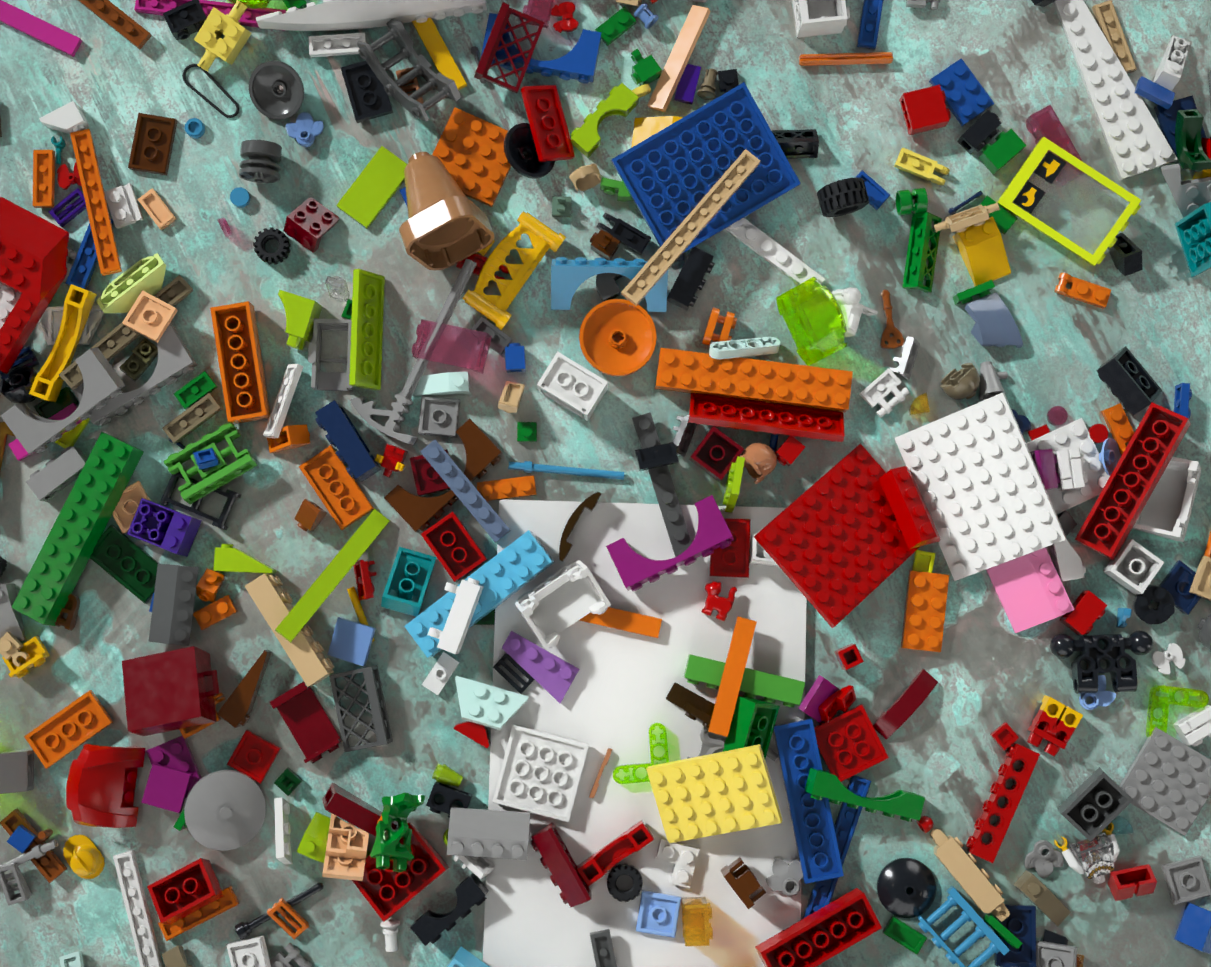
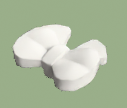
M1174 643L1168 645L1167 651H1153L1151 654L1153 664L1156 668H1159L1158 672L1162 674L1171 673L1169 665L1171 661L1180 669L1185 665L1186 659L1183 658V652Z

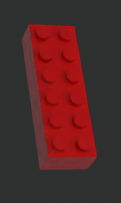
M855 888L760 943L755 948L765 967H816L880 930L882 927L864 892Z

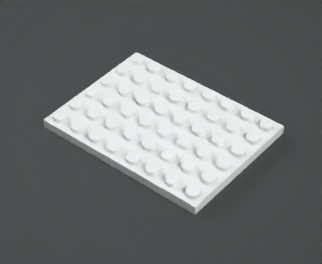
M1004 392L895 438L903 460L914 477L941 540L938 543L954 581L1067 539Z

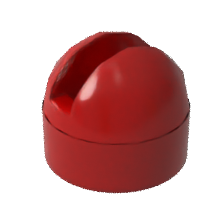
M922 816L920 820H916L924 833L929 832L933 828V820L928 816Z

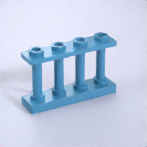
M953 886L946 891L949 894L948 900L926 920L921 916L917 917L920 921L918 923L919 927L925 933L929 931L934 936L931 940L939 949L943 947L948 952L945 956L953 965L957 962L960 967H966L958 958L978 939L985 936L991 941L989 947L967 967H980L994 953L998 954L1001 952L1005 955L1010 951ZM959 905L963 910L961 912L962 915L938 936L930 926L952 906L956 907ZM972 920L977 925L976 931L954 951H951L944 942L967 921L970 922Z

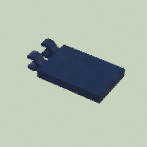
M1005 904L1010 915L1002 922L999 919L997 920L1023 944L1016 949L994 931L1010 950L1005 955L1001 952L995 953V966L1036 967V906Z

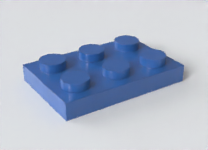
M962 58L929 81L932 86L940 85L941 90H944L946 96L945 104L962 127L995 104Z

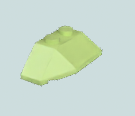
M158 253L139 260L109 283L96 302L104 313H128L142 290L154 296L162 289L166 264Z

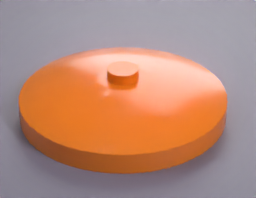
M611 299L593 307L585 316L579 334L580 347L587 362L597 371L610 376L630 375L644 367L654 353L657 338L654 322L647 311L640 305L635 306L625 299Z

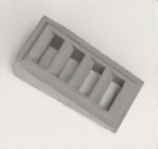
M14 862L0 866V884L8 906L28 900L32 894L17 863ZM12 869L13 873L5 875L3 872ZM15 877V879L11 881H8L7 878ZM17 883L18 885L16 887H11L12 884Z

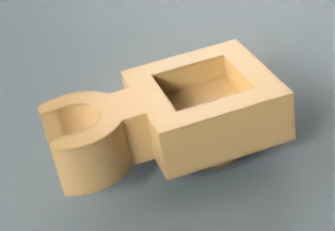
M7 632L0 639V654L6 660L13 658L14 665L20 667L22 665L19 661L21 656L26 660L30 659L28 653L20 651L23 645L11 632Z

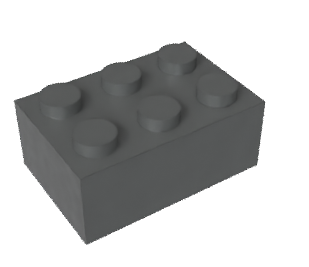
M1099 767L1057 809L1091 842L1133 799Z

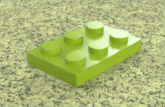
M737 456L736 462L731 463L722 504L726 505L725 512L733 513L741 486L745 462L744 457Z

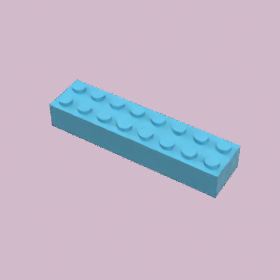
M528 530L465 579L473 578L480 581L479 585L483 586L469 628L555 563L532 531ZM446 593L404 626L427 658L433 657L442 650L437 648L440 639L429 636L428 632L430 627L443 631L456 597L455 593Z

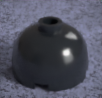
M28 366L18 367L8 373L10 377L6 381L3 378L0 382V392L13 403H28L37 398L29 394L37 375L32 367L31 369Z

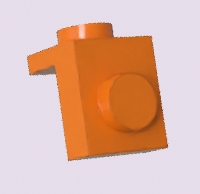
M207 568L196 586V595L203 601L215 602L216 594L225 580V575Z

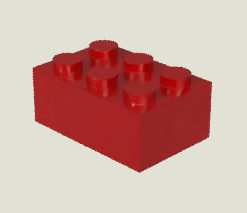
M453 511L421 533V536L456 583L488 561Z
M203 858L147 886L160 922L163 924H172L224 896L210 860Z

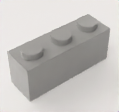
M74 446L67 447L61 452V456L57 459H51L45 464V468L41 471H35L30 475V479L26 483L40 501L47 502L79 477L87 461L80 448Z

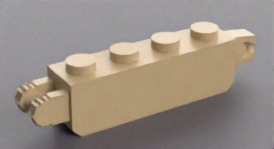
M931 829L930 836L937 844L934 847L935 856L977 907L984 913H992L1001 922L1009 917L1010 913L1003 903L1005 900L1001 896L1004 893L996 884L992 886L988 881L990 876L983 868L981 870L978 869L975 865L976 859L971 853L966 854L962 849L964 847L962 842L957 837L946 836L940 829Z

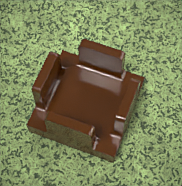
M740 857L729 866L726 865L721 869L723 877L748 909L755 905L754 902L766 893L765 889L762 886L760 887L757 878Z

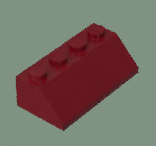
M553 822L533 833L531 836L533 840L530 841L535 851L539 850L542 855L540 861L544 868H549L552 873L550 879L554 886H559L561 889L560 897L564 904L568 903L570 907H574L591 900L592 892L577 871V865Z

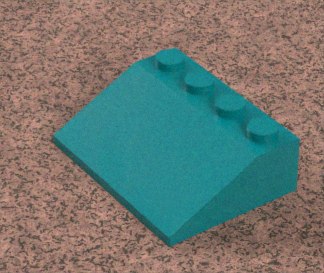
M1211 202L1203 204L1175 223L1191 277H1196L1211 268Z

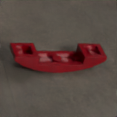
M925 669L919 672L910 682V686L886 712H883L873 723L874 729L886 740L917 710L937 685L938 681Z

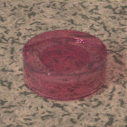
M224 217L218 219L225 237L232 235Z
M1054 406L1047 412V420L1054 426L1065 423L1068 417L1067 411L1061 406Z

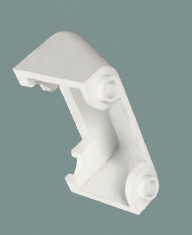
M1172 457L1134 524L1133 529L1175 541H1184L1201 475V466L1198 461Z
M580 560L569 563L515 601V606L545 649L556 646L560 639L559 633L590 612L600 615L611 606L588 567Z

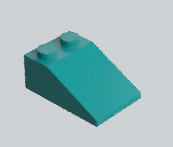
M399 547L382 595L381 607L417 617L420 614L437 557Z

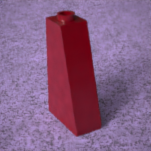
M332 782L322 799L325 810L376 837V826L382 812ZM394 821L391 826L394 830L397 829L396 821Z

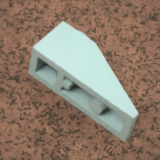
M468 371L424 375L421 377L413 397L422 395L471 394L470 374Z

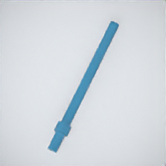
M509 461L508 468L523 470L524 473H532L534 471L624 480V472L532 464L531 461H525V463Z

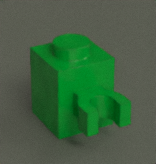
M638 49L631 52V59L636 64L632 66L631 74L635 84H640V86L650 84L661 76L662 69L652 55L644 59Z

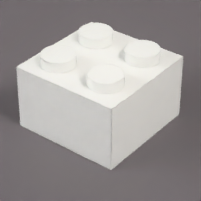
M1133 539L1125 540L1115 560H1110L1103 572L1133 594H1143L1165 562Z

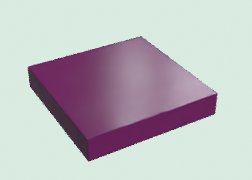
M819 675L798 709L821 724L823 721L821 720L818 707L829 696L840 689Z
M155 763L152 764L141 803L181 813L192 773Z

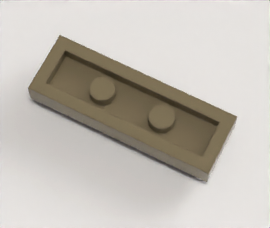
M208 393L162 429L172 442L176 444L221 411L222 408L213 396Z

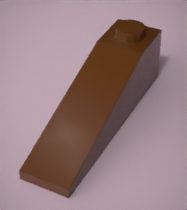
M270 650L263 651L217 713L234 728L241 725L244 726L250 719L248 715L253 709L272 653Z

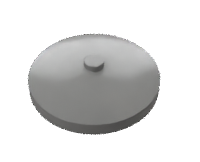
M220 770L210 773L201 778L190 790L185 802V822L192 837L207 848L219 851L239 848L251 841L263 825L266 815V803L263 792L251 777L242 772Z

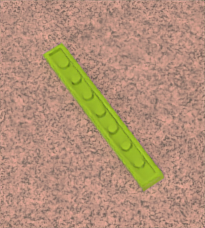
M374 509L275 631L291 643L390 520Z

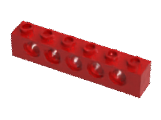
M1016 743L1009 746L1006 751V761L999 767V777L990 788L991 795L989 800L987 799L984 802L982 816L976 820L974 826L976 830L973 836L969 837L966 844L968 852L991 863L996 858L1040 756L1039 753ZM1019 760L1021 767L1015 771L1013 765ZM1011 778L1013 785L1007 789L1006 781ZM1004 797L1005 804L999 807L998 799ZM996 815L997 822L991 825L990 818ZM985 833H989V840L983 843L982 836Z

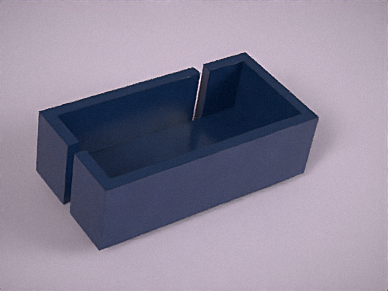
M336 400L315 412L317 424L321 429L323 428L324 431H327L328 434L325 435L331 445L337 447L338 451H336V454L341 461L347 463L349 467L346 470L352 478L363 482L382 470L375 461L374 456L369 455V448L343 407Z

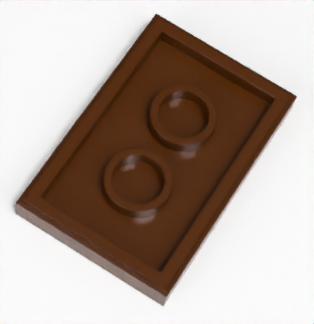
M138 113L128 168L130 170L167 176L178 121L174 118Z

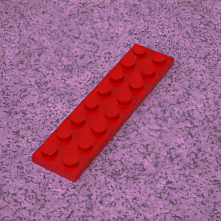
M691 393L689 423L822 439L832 442L844 441L843 412Z

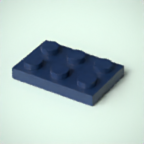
M1193 95L1174 100L1169 109H1165L1160 105L1154 107L1161 131L1177 159L1175 145L1178 110L1197 109ZM1203 126L1201 128V140L1206 138Z

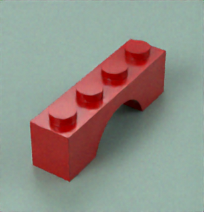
M641 820L577 866V871L586 884L590 886L622 859L639 851L653 841L654 837Z

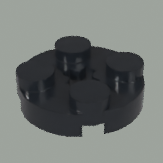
M1148 585L1143 594H1136L1133 601L1135 614L1147 624H1161L1167 621L1175 612L1173 596L1169 591L1160 586ZM1151 600L1159 602V605H1157L1156 609H1149V605H1151Z

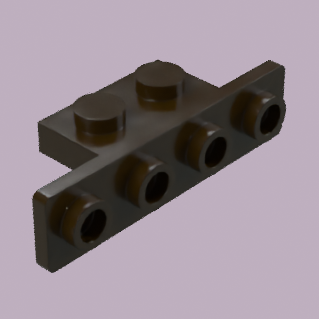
M675 682L666 696V700L686 711L685 715L693 720L699 718L703 721L702 725L709 728L715 704Z

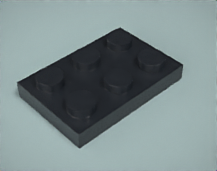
M366 60L341 67L357 123L393 113L389 96L383 84Z

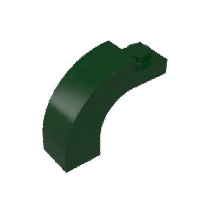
M1197 109L1178 110L1175 125V145L1181 167L1201 172L1211 169V160L1202 149L1201 128L1204 117Z

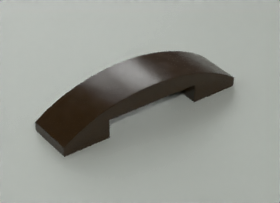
M596 492L585 499L569 518L560 540V561L564 562L573 546L567 542V539L585 508L591 512L593 511L601 496L600 492Z

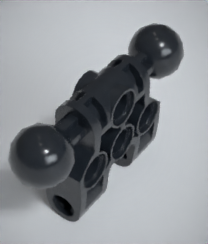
M1140 630L1133 632L1129 638H1123L1121 634L1082 635L1079 640H1073L1067 634H1058L1052 638L1050 649L1055 656L1063 659L1070 657L1074 651H1080V655L1071 663L1073 688L1076 694L1097 693L1098 673L1108 672L1111 673L1114 692H1135L1137 690L1136 660L1126 653L1125 649H1130L1136 655H1146L1153 648L1154 642L1147 632ZM1100 639L1105 643L1103 650L1098 646ZM1121 658L1126 662L1125 668L1120 666ZM1102 659L1105 660L1107 664L1105 669H1103L1100 666V661ZM1082 660L1087 663L1086 670L1081 668L1080 663Z

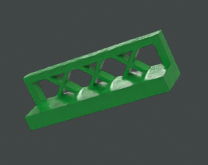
M929 212L912 215L902 286L906 290L919 289L926 293L932 292L940 231L935 232V229L931 227L932 221H934V225L941 223L942 218ZM926 258L929 261L928 267L926 265ZM924 276L926 278L925 286L923 285Z

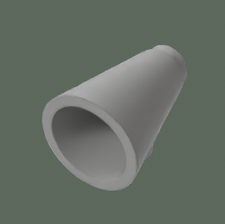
M991 361L980 364L979 399L982 401L1000 393H1005L1000 379H1007L1008 374L1007 372H996Z

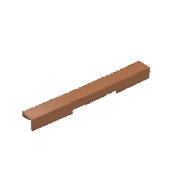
M608 748L589 798H594L599 779L613 749Z

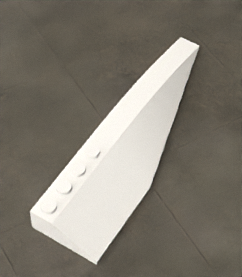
M323 0V3L317 5L315 2L307 3V7L303 9L297 7L289 8L284 14L277 11L256 17V21L261 29L340 31L387 26L386 23L392 19L401 21L402 24L410 23L414 20L417 23H423L427 21V18L442 20L447 16L453 15L460 17L466 13L479 14L487 10L486 0Z

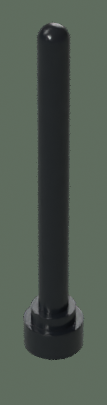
M319 882L286 902L293 907L321 891L324 885ZM266 912L249 923L242 921L235 925L236 933L243 940L250 936L252 929L272 918Z

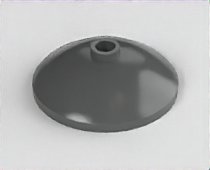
M268 61L259 65L251 74L249 94L259 112L269 118L280 120L293 116L300 109L304 100V86L300 76L291 66L281 61ZM280 85L283 86V88H284L283 91H281V90L279 89V86H280Z

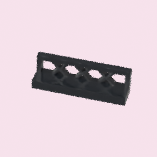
M816 129L772 131L787 159L818 158L819 139Z

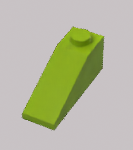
M221 544V548L215 547L213 571L276 574V569L240 549L233 548V544Z

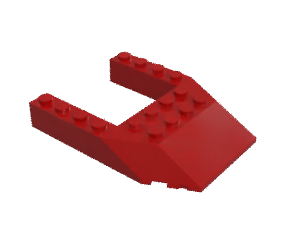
M0 197V283L21 294L0 329V371L7 374L67 275L66 260L68 257L69 232Z

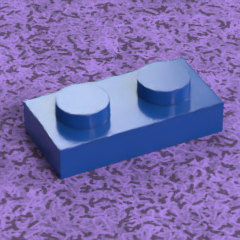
M1181 383L1175 386L1174 412L1186 418H1190L1191 415L1189 400L1192 397L1190 383Z

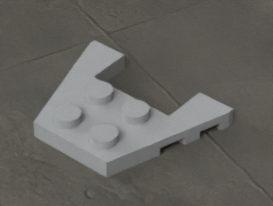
M1179 164L1161 166L1162 174L1183 218L1203 204L1211 202V177L1181 181Z

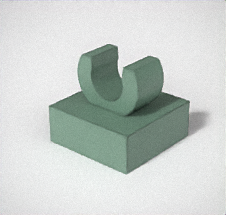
M552 196V217H571L572 198Z

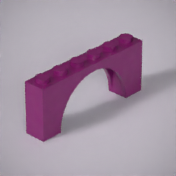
M713 495L695 503L698 512L697 534L692 544L677 557L668 560L645 558L633 551L624 538L606 546L628 591L639 590L643 587L642 584L648 581L653 583L659 580L660 576L665 573L672 574L678 570L677 567L683 564L688 566L694 563L696 558L700 556L707 557L714 553V549L719 547L723 549L732 544L733 536Z

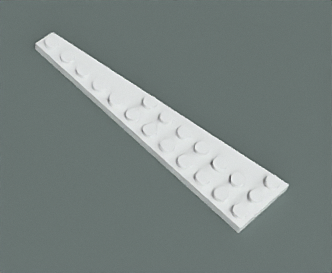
M1084 0L1054 1V6L1120 181L1176 161V155L1141 96L1134 93L1135 86Z

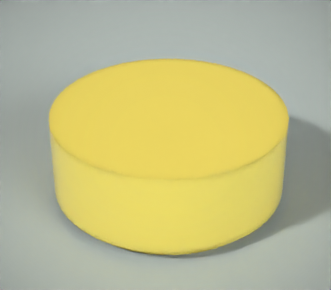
M644 84L633 89L632 92L641 98L649 94L651 88L649 84Z

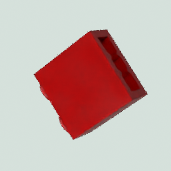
M940 85L903 93L899 99L909 135L946 127L951 119L950 110L945 105V92L941 90Z

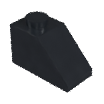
M1124 233L1117 234L1116 243L1112 248L1108 247L1115 267L1124 276L1143 270L1142 250Z

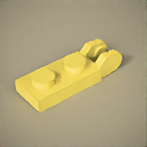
M905 148L900 150L894 165L898 169L927 181L930 180L932 183L941 186L944 185L945 179L934 175V170L944 175H948L950 171L947 167L938 164L937 161Z

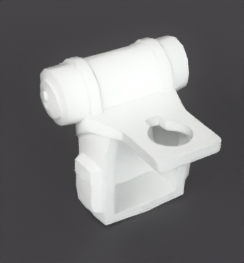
M857 288L837 289L829 294L830 303L837 307L836 316L832 319V333L838 336H855L862 313L868 316L878 314V311L859 303L861 292Z

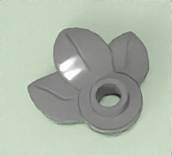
M1040 840L1035 843L1034 850L1026 855L1024 864L1025 868L1028 869L1035 867L1037 874L1045 879L1051 875L1053 867H1063L1064 859L1062 854L1055 850L1050 842Z
M775 859L772 866L774 875L766 878L768 886L774 891H782L787 896L797 895L801 887L799 881L803 877L800 861L796 859L788 865L783 860ZM789 882L794 884L792 889L787 888Z

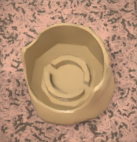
M597 164L581 166L569 176L577 191L578 189L580 191L588 190L601 182V175Z

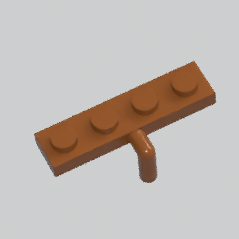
M18 808L0 822L10 836L21 824L37 836L25 853L31 851L33 847L39 844H46L45 841L53 834V830L50 828L38 833ZM52 850L46 852L44 856L38 859H31V862L49 883L53 882L67 870V867Z

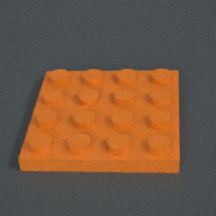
M454 107L432 156H436L441 160L466 196L493 207L511 169V165L504 152V139L508 130Z

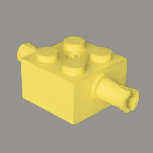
M237 0L229 15H225L213 7L194 38L206 50L197 64L203 70L208 72L216 57H220L231 65L234 63L252 34L238 22L248 8L246 5Z

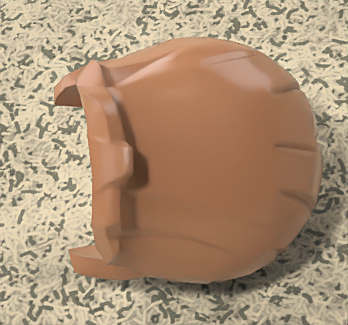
M764 443L750 444L743 451L742 455L739 456L745 458L744 467H746L749 475L756 479L754 481L755 484L764 480L765 476L769 475L777 464L775 452Z

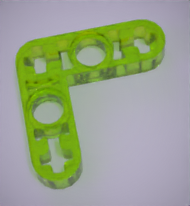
M1164 685L1153 686L1149 692L1146 736L1150 737L1156 726L1167 733L1169 704L1202 708L1209 702L1208 694L1197 689ZM1177 691H1181L1184 695L1183 700L1177 702L1174 697ZM1156 692L1169 693V697L1160 696L1159 699V696H1156ZM1199 695L1202 697V701L1199 702L1189 699V696ZM1156 708H1160L1163 713L1159 719H1156L1153 715ZM1153 721H1155V722H1162L1161 725H1158V724L1156 725V724H1152V723H1153Z
M656 722L649 727L651 763L627 764L615 767L613 770L615 782L619 784L650 782L648 773L644 778H638L635 774L636 769L639 767L647 769L648 766L658 765V762L654 764V760L661 761L666 759V763L669 762L667 733L663 724ZM655 726H659V729L663 730V733H660L659 736L660 740L664 739V743L656 742L652 744V740L656 741V735L652 734ZM656 746L664 748L665 753L663 756L657 757L654 755L653 750ZM629 768H633L632 775L634 779L630 780V775L624 776L623 780L616 776V773H619V769H623V772L627 773L630 772Z

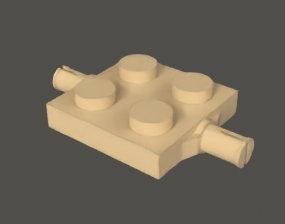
M997 202L989 206L979 205L945 217L944 222L934 225L935 232L950 229L951 232L960 233L965 231L968 226H980L985 223V220L990 219L989 213L1000 210Z

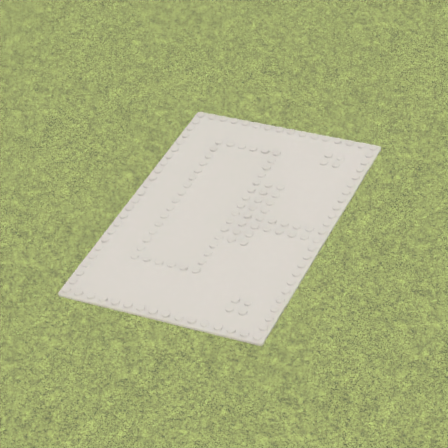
M500 500L499 517L511 531L498 541L497 554L530 530L555 563L495 608L493 666L506 653L502 646L511 631L545 649L515 606V601L576 560H580L588 567L610 602L611 606L609 607L660 618L662 622L659 636L655 638L578 620L559 633L560 639L556 646L545 649L579 668L561 703L534 680L522 693V695L529 696L526 704H523L500 730L491 728L488 810L527 812L492 802L513 724L586 743L589 746L569 822L530 812L527 860L486 857L495 867L491 873L486 875L485 887L489 891L485 896L487 899L485 900L483 962L490 967H596L590 933L610 929L617 967H765L755 946L801 920V887L797 895L787 896L782 891L772 890L766 882V878L774 875L772 866L775 859L783 860L788 865L796 859L799 860L779 755L775 761L766 756L765 762L782 816V823L678 842L700 849L690 888L671 884L670 880L675 864L656 859L661 838L667 840L646 769L648 766L687 759V756L690 758L698 757L702 747L700 733L704 727L702 725L703 721L699 718L693 720L685 715L686 711L666 700V696L672 685L676 682L715 704L718 689L706 687L707 683L699 681L698 685L688 683V678H684L688 655L691 654L725 663L738 616L757 621L745 668L805 682L807 598L783 570L777 566L749 563V578L709 576L710 555L707 557L700 556L696 558L697 560L688 566L683 564L677 567L678 570L672 574L665 573L660 576L659 580L653 583L648 581L642 584L643 587L639 590L628 591L606 546L624 538L633 551L651 560L674 558L675 555L659 504L597 502L592 512L585 508L567 539V542L573 546L564 562L559 560V546L562 533L572 513L582 502ZM680 505L692 543L698 530L697 508L695 505ZM718 506L723 518L751 519L750 552L753 533L757 534L786 509L778 507L735 506L733 513L725 512L726 506ZM713 581L721 582L722 584L721 592L718 595L720 597L728 598L729 590L732 587L737 588L732 609L728 612L725 621L715 618L719 614L717 610H713L711 616L701 612L705 607L708 596L705 586ZM508 659L504 660L526 683L529 679ZM502 665L499 666L521 688L523 687ZM493 668L494 687L520 694ZM804 686V691H803L801 703H802V701H803L804 698H805V686ZM739 691V695L744 696L745 692ZM756 696L757 700L764 701L763 696ZM776 700L775 703H772L780 706L775 725L804 720L805 713L798 709L800 705L795 704L794 708L784 706L783 701ZM773 730L769 747L778 754ZM707 732L708 736L713 739L725 741L727 738ZM608 748L613 749L599 779L594 798H589ZM642 820L653 835L654 840L639 851L628 855L612 868L619 864L632 865L641 874L642 890L681 897L675 938L636 931L642 890L638 897L636 896L634 900H629V902H620L614 899L607 888V878L612 868L589 886L592 892L591 900L574 907H570L568 903L564 904L560 897L561 889L559 886H554L550 879L552 873L549 868L545 869L540 861L542 855L539 850L535 851L530 841L533 840L532 834L553 822L578 866ZM739 857L757 878L760 887L762 886L766 891L763 896L754 902L755 905L750 909L741 901L721 872L722 868L726 865L729 866ZM621 875L618 877L616 885L620 890L627 891L633 886V880L629 875ZM789 882L787 884L788 889H792L794 887V884L792 882Z

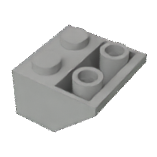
M10 750L1 752L0 794L33 790L34 751Z

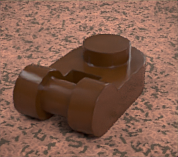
M69 594V600L65 608H62L55 626H64L65 629L72 631L76 625L80 600L76 595ZM64 613L68 614L67 619L63 617Z

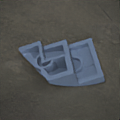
M997 293L966 305L965 310L976 322L971 330V334L981 346L1005 347V345H1016V348L1022 347L1023 342L1018 327L1007 306Z

